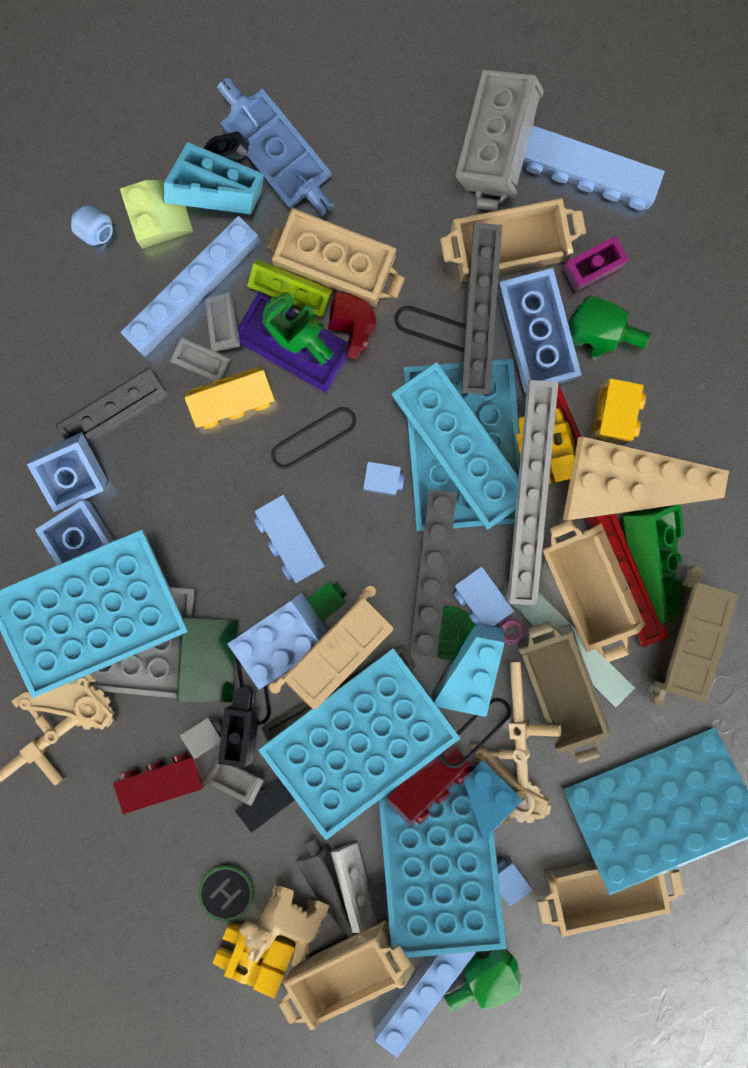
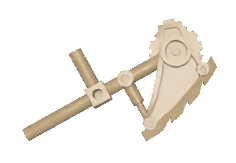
M513 660L510 661L513 720L509 723L510 739H515V750L500 749L499 751H488L486 747H481L472 758L476 766L483 760L523 800L509 816L511 818L515 817L517 822L520 823L524 821L533 823L534 819H544L546 815H549L552 805L549 804L550 799L540 792L541 788L537 784L533 785L532 781L528 779L527 759L530 756V751L526 748V739L530 736L560 737L561 726L530 724V720H525L521 661ZM471 743V751H472L479 743ZM495 757L514 760L517 766V777ZM507 817L502 823L509 824L511 821Z
M88 674L35 698H32L29 691H26L11 701L16 708L20 706L23 710H28L36 719V724L45 735L40 739L34 738L19 751V755L0 768V782L26 762L30 764L34 761L55 786L63 778L43 755L46 750L45 748L50 744H54L60 736L75 725L78 727L81 725L83 729L88 730L91 727L102 730L105 726L109 728L114 720L112 716L115 712L109 706L111 701L108 696L104 695V691L100 688L97 690L95 686L90 685V682L97 680L92 674ZM37 711L67 716V718L57 726L52 727L44 716H40Z

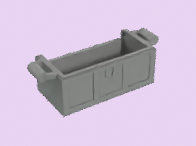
M482 69L455 177L466 191L476 192L478 209L499 211L501 205L508 197L517 198L518 190L515 186L517 187L522 164L525 159L539 98H542L544 93L534 74ZM482 194L501 196L500 200L481 198Z

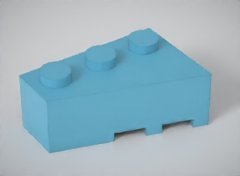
M187 142L164 182V203L251 214L262 193L264 174Z
M476 623L460 648L455 660L449 665L442 680L433 690L432 700L437 707L484 717L487 716L505 643L503 628Z

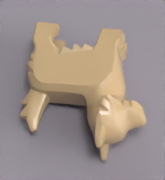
M274 885L272 897L267 903L260 919L257 922L246 921L240 927L239 932L246 938L245 946L249 949L247 959L250 960L253 957V962H257L260 959L262 953L270 947L276 936L282 935L295 941V952L291 963L295 967L301 961H306L305 954L309 953V943L320 932L321 921L326 917L330 905L308 899V909L302 911V907L292 904L293 890Z

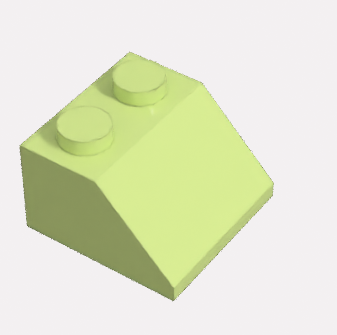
M145 180L120 188L136 241L142 249L194 232L186 206L164 203L165 180Z

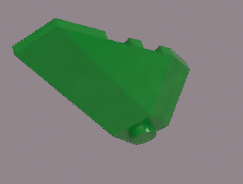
M681 504L636 510L623 516V529L626 533L628 547L660 623H666L679 615L681 581L676 578L678 565L682 563V554H678V538H683L684 533Z

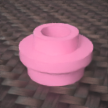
M508 617L503 619L498 625V628L504 629L505 644L514 645L523 639L525 628L519 619ZM508 626L515 627L516 632L514 635L508 636L506 634Z

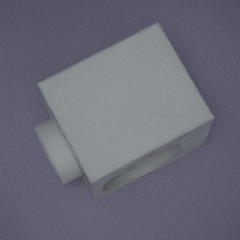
M210 715L180 735L194 759L220 743L222 722L218 718L214 720L213 716Z

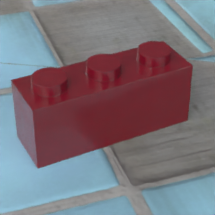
M453 745L444 751V758L450 764H458L465 758ZM438 755L402 782L387 797V804L410 827L416 822L421 825L431 814L429 809L435 803L441 805L450 795L448 790L455 783L458 786L461 785L470 775L468 772L470 762L467 761L459 768H449L442 763L440 755Z
M183 752L172 756L173 761L162 764L161 760L146 764L145 770L136 772L135 768L119 773L120 778L116 779L113 785L122 814L202 790L206 784L198 758L194 759L192 755H188V752Z

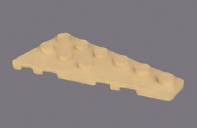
M578 437L563 520L724 498L729 471L587 437Z

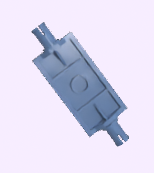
M230 77L224 79L225 85L221 81L217 86V90L229 102L232 110L229 116L220 122L221 127L226 133L240 132L249 140V151L246 157L258 172L264 174L263 178L285 205L291 209L302 199L307 198L321 216L327 213L325 211L326 208L330 211L334 203L330 201L319 186L332 176V172L263 88L255 95L248 96L242 94Z

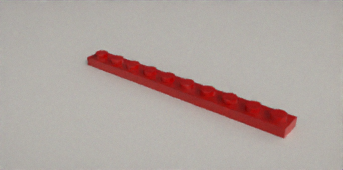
M558 385L556 409H560L564 422H569L576 450L578 437L582 436ZM616 514L585 518L589 528L602 524L645 623V626L636 634L641 647L644 648L669 637L663 623L659 621Z

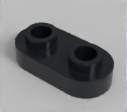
M232 132L211 138L206 143L204 149L237 162L244 159L248 154L249 140L240 132Z

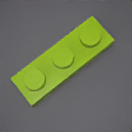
M256 259L253 263L247 287L272 297H276L281 292H289L295 298L292 305L302 309L306 303H310L314 306L313 314L321 317L326 313L333 291L330 288L259 259Z

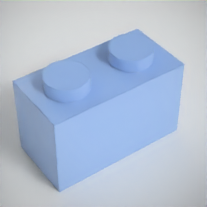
M479 566L453 585L456 589L453 595L461 606L468 605L473 612L469 617L475 625L478 623L495 626L514 612L482 566Z

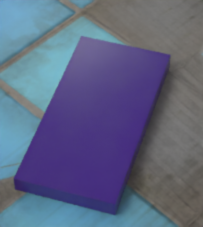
M259 291L238 326L240 344L322 392L327 393L347 359L348 342L322 328L318 337L334 352L333 356L329 360L326 359V363L323 365L319 363L306 347L297 353L288 351L272 338L262 323L266 303L272 298ZM291 309L286 311V315L289 318H294L298 314Z

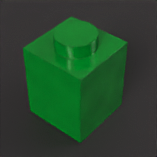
M328 581L306 600L323 622L346 603L344 597L347 594L337 582L333 585Z

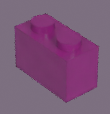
M614 236L567 261L563 271L576 293L624 267L629 258L617 236Z

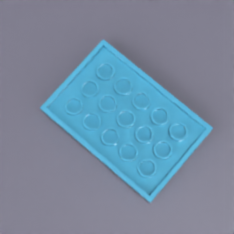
M513 359L492 360L490 395L461 393L463 363L439 364L519 477L521 455L516 434H519ZM431 365L404 367V383L406 384ZM408 420L416 531H424L429 489L457 493L453 529L484 526ZM516 510L495 525L515 524Z
M143 529L0 589V631L32 698L188 632V628Z
M392 648L329 695L317 709L309 710L261 746L258 751L323 838L327 840L461 738L394 648Z
M716 728L563 789L609 895L748 839V790Z
M464 782L459 786L455 783L448 790L450 792L448 798L441 805L435 803L429 809L431 812L429 817L421 825L416 822L412 827L387 804V797L396 789L394 788L379 800L391 946L399 944L407 958L507 949L494 832L486 840L482 837Z

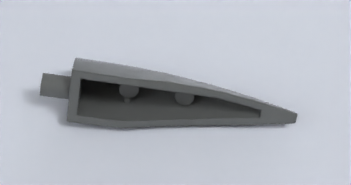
M315 838L309 839L305 842L309 853L298 858L296 862L318 900L330 905L327 912L350 938L358 933H352L331 850L328 845L319 847Z

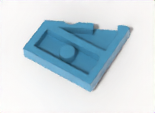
M483 760L464 780L482 837L486 840L523 800Z

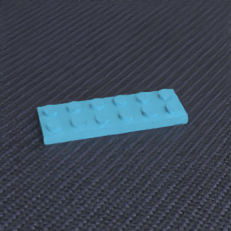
M437 362L391 394L487 530L516 510L518 475Z

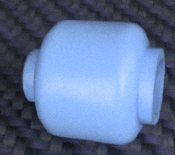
M91 204L84 205L76 209L72 214L71 230L75 236L87 244L96 246L104 244L110 239L113 232L112 220L108 214Z

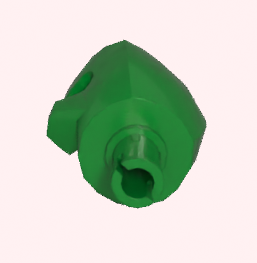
M281 292L267 302L263 312L262 323L280 346L293 353H297L306 347L321 365L326 363V359L329 360L333 356L334 352L318 337L324 324L313 317V305L306 303L294 318H289L286 315V311L289 310L295 300L291 293Z
M593 295L587 296L577 306L568 324L573 344L578 347L584 343L591 344L588 354L596 358L606 352H614L617 344L621 343V341L645 350L651 333L629 326V322H626L629 315L627 310Z
M504 949L489 950V956L483 959L479 951L476 952L462 971L466 979L465 985L444 995L451 1012L453 1013L473 1000L478 1002L482 1010L500 1006L520 995L523 988L521 982L522 975L514 955Z

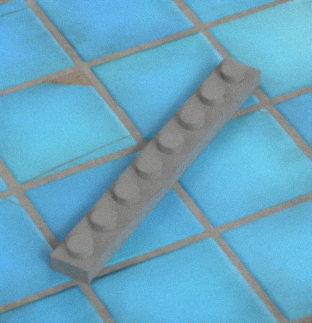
M528 380L507 599L509 604L537 606L558 382Z

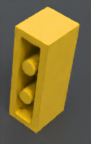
M263 365L188 390L184 396L196 428L203 426L204 429L219 424L218 420L229 417V420L240 418L245 415L244 411L253 408L255 411L266 409L270 406V402L274 401Z

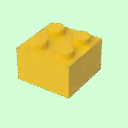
M609 379L601 385L591 439L624 445L633 441L634 437H638L641 427V421L637 420L639 409L643 410L646 401V393H642L644 385Z

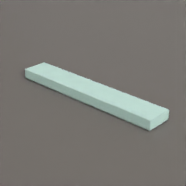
M509 581L499 590L506 600L508 599ZM539 592L537 606L511 604L532 626L550 621L551 625L557 629L570 624ZM572 626L593 686L614 707H617L635 687L607 662L596 649L586 652L577 630Z

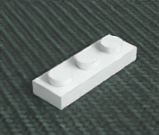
M355 842L348 843L332 851L331 855L352 933H361L378 922L367 888L368 880L358 843Z

